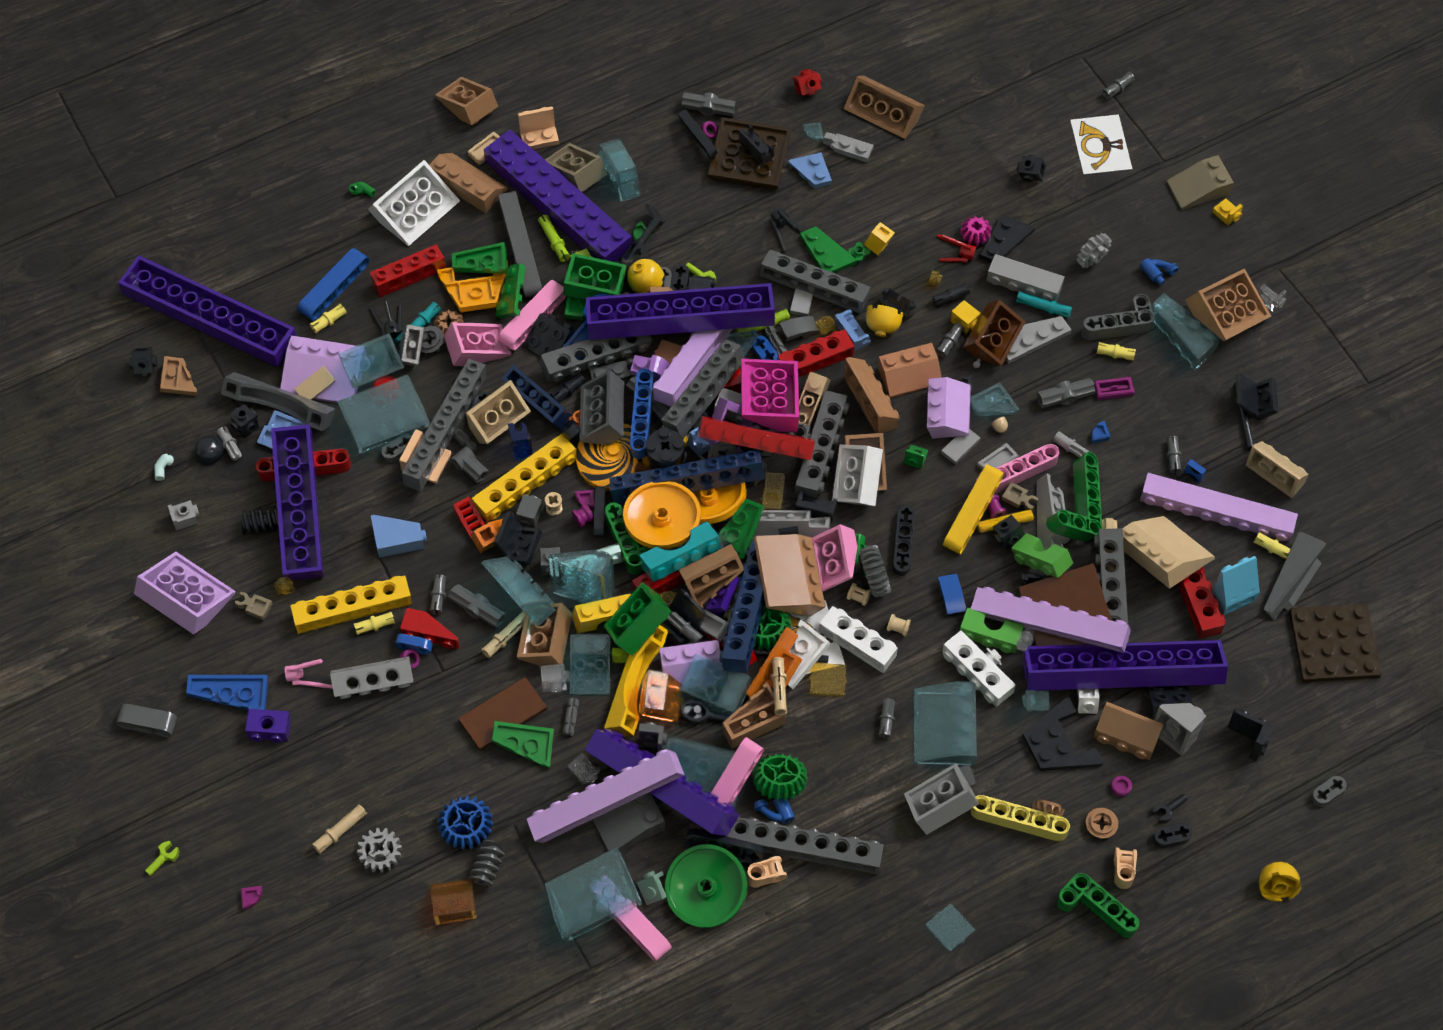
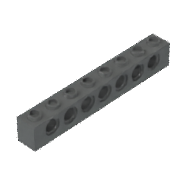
M468 359L403 470L404 486L419 492L422 491L457 427H459L487 378L485 364Z
M738 817L728 834V837L762 846L764 853L874 874H879L884 844H880L876 840L863 841L854 836L847 838L833 832L828 834L820 833L816 829L804 830L799 829L795 825H779V823L774 821L761 822L752 817L747 819ZM742 828L746 832L743 834H738L736 830ZM758 832H763L766 836L763 838H759L756 836V834ZM783 836L786 840L778 841L776 837ZM804 840L806 844L798 845L796 841ZM822 843L826 848L819 849L816 845ZM843 847L846 849V852L840 853L836 849ZM858 851H864L867 855L861 857L858 856L856 853Z

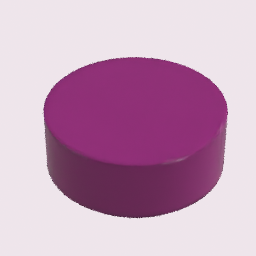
M1125 776L1114 778L1111 784L1113 794L1118 797L1129 795L1132 789L1130 779Z

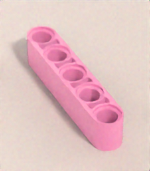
M550 280L520 311V316H515L500 332L498 341L510 349L516 350L526 340L539 314L548 315L552 313L566 298V295H563L564 286L554 280Z
M1047 444L997 467L996 469L1004 472V480L1001 481L995 494L1007 489L1011 482L1018 484L1054 467L1059 456L1058 447L1054 444Z
M747 737L741 742L712 791L713 794L719 797L718 801L723 804L724 802L733 804L764 751L763 747Z
M603 876L589 888L592 896L653 961L659 960L672 948L668 940L607 876Z

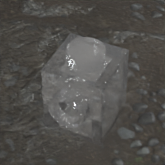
M564 663L540 666L543 692L551 691L558 693L562 690H567L566 682H570L569 670L565 671Z

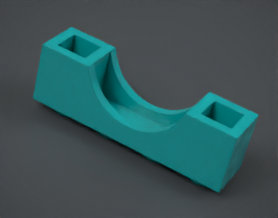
M708 522L691 529L689 541L679 549L663 550L655 547L639 555L642 569L652 582L662 579L721 549L719 535Z

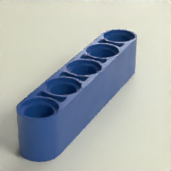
M352 248L300 301L297 310L312 321L316 320L366 269L370 258L357 249Z
M647 368L640 369L637 372L635 382L630 448L632 456L636 459H643L647 456L646 442L650 434L654 381L652 371ZM645 412L646 414L639 415L638 413ZM638 429H644L642 432H637ZM636 446H642L643 448H641V449H636L635 447H636Z

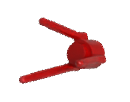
M937 235V238L961 247L959 255L962 258H940V262L967 263L968 260H973L976 246L962 243L945 235Z

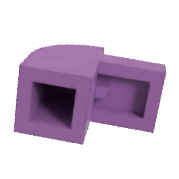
M635 355L630 374L636 375L640 369L647 368L652 371L655 383L661 378L663 371L670 364L665 359L656 355H652V358Z

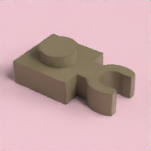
M1012 482L1001 499L1016 508L1023 505L1026 510L1033 511L1034 506L1030 505L1029 502L1034 504L1038 502L1036 496H1027L1028 490Z
M240 592V597L245 599L243 602L235 601V605L238 608H246L247 614L262 620L265 619L273 605L269 599L256 594L249 598L245 592Z

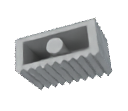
M407 325L402 328L403 332H401L402 339H400L401 343H399L401 346L399 347L397 363L415 367L419 364L424 328Z

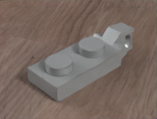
M826 132L823 144L831 146L830 148L834 149L836 153L864 162L868 161L874 146L841 134L835 135Z

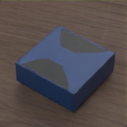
M1190 459L1184 473L1200 483L1204 478L1206 469Z

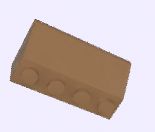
M857 76L844 109L906 139L918 122L925 105L866 76Z
M453 153L439 154L429 164L454 194L484 213H487L498 201V194L506 193L508 187Z
M851 357L846 358L844 379L875 433L884 434L898 427V420H900L899 414L896 409L893 410L889 396L885 395L882 391L881 382L875 379L872 367L868 366L865 360Z

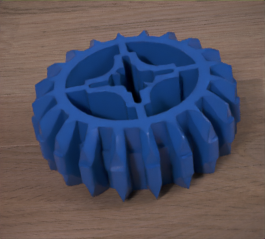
M466 795L465 800L458 796L457 802L451 799V805L445 804V811H440L439 813L441 818H438V824H440L438 830L442 832V839H446L448 845L453 843L455 849L459 844L463 850L466 845H469V848L472 849L474 843L480 846V839L487 840L485 834H490L491 829L489 827L493 826V821H491L493 818L492 813H488L490 811L489 807L484 806L482 800L477 803L476 797L470 800L468 795ZM456 814L457 820L449 827L451 818ZM482 818L479 828L474 831L473 826L478 823L477 820ZM462 819H463L464 821L469 822V827H468L467 824H464V822H463V824H462Z

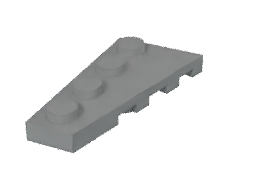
M1062 316L1025 324L1005 359L1006 362L1010 364L1071 334V328Z

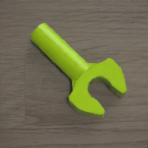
M691 263L686 264L689 272L695 276L715 278L714 283H716V276L711 270L703 273Z
M167 841L159 845L160 855L145 872L151 876L165 861L175 862L179 856L178 847L171 853H166L172 846L171 842Z

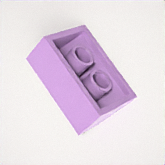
M948 377L929 379L927 429L932 439L969 435L971 391L969 384Z
M718 640L659 648L666 694L724 685L722 663L719 661L720 648Z

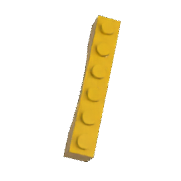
M661 625L633 656L628 655L604 729L616 730L623 734V737L634 736L640 718L637 710L640 684L650 663L660 652L659 648H663L668 630Z

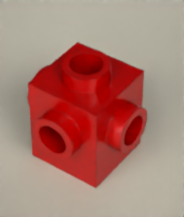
M805 69L800 71V75L792 77L796 93L799 95L806 94L810 96L816 94V90L822 89L820 85L822 80L816 71Z

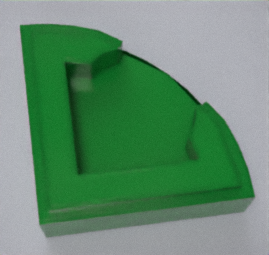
M642 221L635 226L633 233L634 241H638L647 228Z

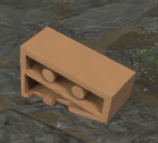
M730 544L680 569L679 572L691 597L703 608V604L707 600L714 598L718 590L724 585L727 586L745 569L737 552Z
M768 682L763 685L759 692L751 696L746 704L738 708L723 722V734L731 749L739 746L746 737L752 740L785 725L786 714L779 716L774 713V693Z

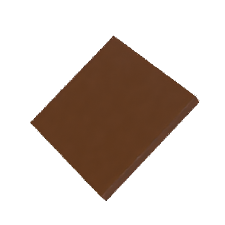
M1094 563L1065 572L1059 578L1052 576L1019 587L1021 596L1029 597L1034 602L1046 601L1054 607L1062 605L1068 607L1070 611L1077 612V610H1082L1089 613L1090 616L1102 615L1112 621ZM1032 630L1036 646L1087 644Z

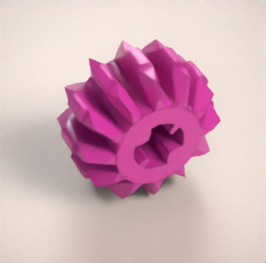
M975 215L973 219L968 217L962 223L960 233L964 241H969V245L975 243L976 246L979 243L984 245L986 240L990 238L992 228L988 220L983 221V216L977 218Z

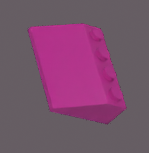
M741 359L742 418L778 432H797L799 423L798 361Z

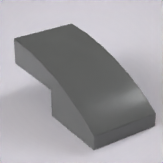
M813 316L798 317L779 323V327L787 341L802 336L804 339L820 333V329Z

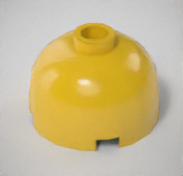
M644 258L637 260L629 267L627 281L634 293H648L650 287L662 286V279L665 274L655 261Z
M873 305L867 307L866 323L870 330L875 332L876 336L886 337V334H892L899 329L902 323L903 312L898 314V309L878 305L877 308H872Z
M1273 862L1265 866L1259 875V889L1262 896L1270 901L1279 902L1282 901L1281 898L1285 897L1292 899L1301 890L1300 876L1292 865L1285 862Z

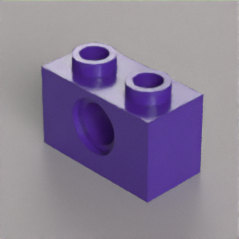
M249 709L245 732L248 739L253 741L270 740L275 743H281L282 741H288L292 719L289 711ZM266 725H273L270 729H264Z

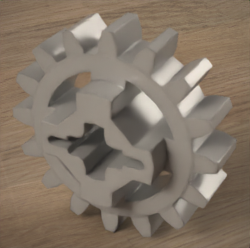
M1101 233L1099 236L1096 235L1095 238L1091 237L1081 247V253L1077 255L1078 258L1076 259L1083 268L1098 264L1107 255L1108 248L1112 242L1111 238L1105 233Z
M377 828L376 833L369 830L368 837L362 836L364 842H358V846L361 848L357 850L358 856H360V863H364L366 869L371 866L372 872L379 868L380 872L383 873L385 867L390 871V865H397L396 858L402 857L400 853L402 845H399L401 843L399 837L395 838V832L388 834L387 828L383 832H380V829ZM391 844L393 845V852H392V853H390V850H389V849L391 848ZM368 847H369V849L371 850V851L368 853L369 856H367V854H366V851H367V848H368Z

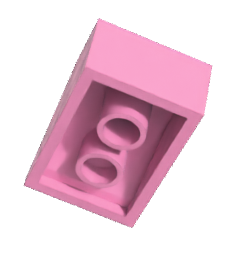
M452 323L444 334V338L453 366H465L468 359L485 363L510 356V348L498 341V336L503 330L502 324Z
M840 524L812 537L822 592L853 578L857 553L854 530Z

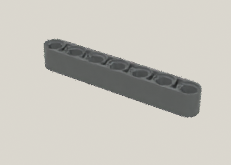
M516 191L498 194L499 205L515 264L520 263L526 266L524 285L522 286L524 297L536 296L542 289Z

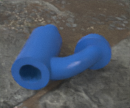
M1147 258L1139 265L1144 273L1160 286L1165 283V280L1162 277L1163 273L1157 267L1165 268V272L1171 276L1179 270L1177 263L1170 264L1158 259L1150 260Z
M775 798L773 803L778 813L769 810V805L764 799L754 803L755 812H761L775 822L788 824L795 820L788 800L779 799L777 801Z

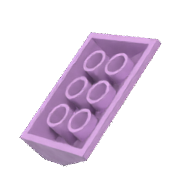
M291 336L286 351L280 389L299 395L295 388L322 366H325L336 381L313 400L353 406L366 361L364 347Z
M174 552L137 576L134 594L192 634H195L209 624L235 595V591L179 553Z

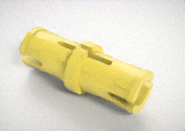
M339 304L329 312H324L323 316L310 323V327L317 334L328 325H333L334 321L347 314V312Z
M1099 342L1097 354L1112 356L1114 359L1123 358L1133 361L1136 349L1120 347L1119 344L1109 345Z
M1260 532L1253 542L1269 550V553H1275L1284 559H1287L1291 550L1278 543L1279 540H1273Z
M392 612L377 617L371 616V619L354 623L357 636L371 630L378 631V628L395 624Z

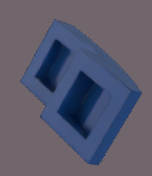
M957 574L937 577L946 615L966 611Z

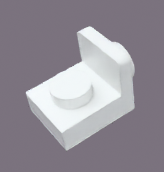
M1098 688L1077 689L1078 713L1097 714L1099 707Z

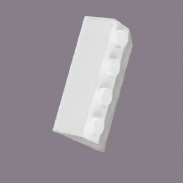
M423 160L368 210L379 223L409 246L460 200L427 162Z

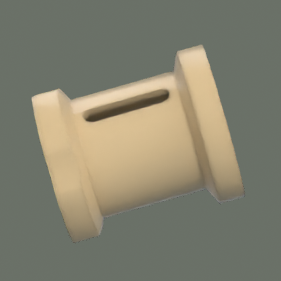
M556 492L547 494L545 497L546 512L551 516H558L563 511L561 495Z
M853 583L847 594V599L856 600L865 606L870 598L871 590L868 589L866 591Z
M892 614L887 631L893 630L902 633V636H906L911 620L908 619L906 621Z

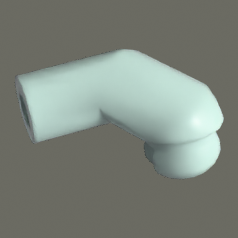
M168 454L161 455L154 465L155 480L162 481L165 479L164 468L166 465H172L174 461L173 456Z

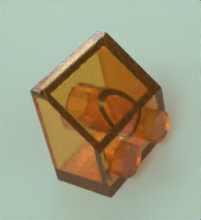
M648 670L643 677L638 715L678 722L682 684L668 673Z
M464 879L431 885V899L436 925L477 918L472 881Z

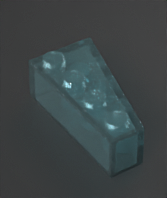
M1165 293L1152 304L1154 323L1163 333L1167 334L1170 338L1169 341L1177 346L1181 351V355L1184 359L1187 358L1195 371L1218 348L1221 339L1195 318L1193 314Z

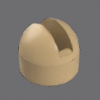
M1000 417L991 423L994 430L999 433L1006 431L1008 427L1005 417Z

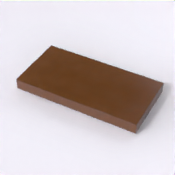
M524 677L458 719L481 751L493 744L491 741L494 721L523 725L546 711L547 706L527 678Z

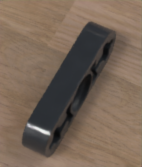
M596 486L594 537H604L605 486Z

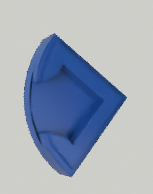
M1105 421L1098 423L1093 429L1091 435L1092 444L1110 440L1111 436Z

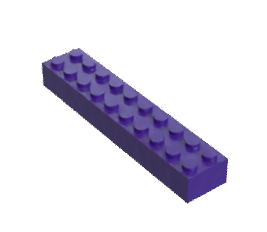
M508 130L483 149L485 162L544 215H548L549 219L583 250L587 248L591 257L615 262L631 244V235L512 130Z
M139 255L118 282L122 295L276 367H279L286 357L291 336H297L294 327Z
M771 283L586 297L589 340L775 325V308Z
M1221 640L1127 643L1124 653L1091 644L1024 646L1022 662L1027 691L1226 684L1228 664Z

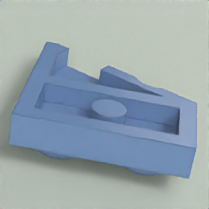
M822 153L789 160V167H794L799 172V175L807 180L814 189L832 184Z

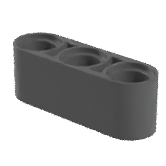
M122 704L116 725L128 730L171 737L178 717L167 711L132 704Z

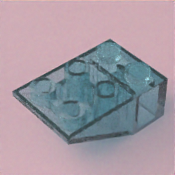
M570 634V694H610L611 636L609 634Z
M695 654L680 690L717 709L733 714L741 707L752 679L744 673L724 671L722 664Z

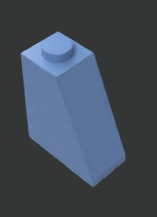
M371 515L379 558L425 549L424 541H427L425 530H421L420 523Z

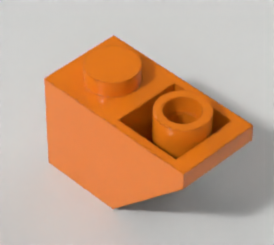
M503 519L489 522L473 531L471 538L480 553L496 545L495 538L499 533Z

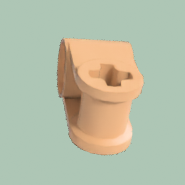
M1117 847L1115 848L1114 882L1121 889H1128L1133 883L1136 874V849L1125 851ZM1121 874L1127 875L1129 879L1122 878Z
M775 856L751 864L747 870L748 885L756 888L786 879L787 873L783 871L781 857ZM756 872L759 873L761 877L754 878L751 874Z

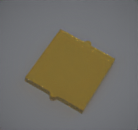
M815 663L811 667V676H809L811 681L810 694L845 696V683H847L846 665Z

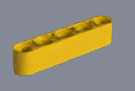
M986 464L943 542L944 547L958 554L963 552L1000 485L1004 472Z

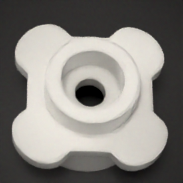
M987 648L988 652L985 655L995 665H1002L1000 661L1002 657L995 649L991 651Z

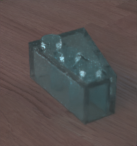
M620 138L599 144L600 152H598V156L601 157L604 163L605 170L610 176L620 201L641 196L636 166Z

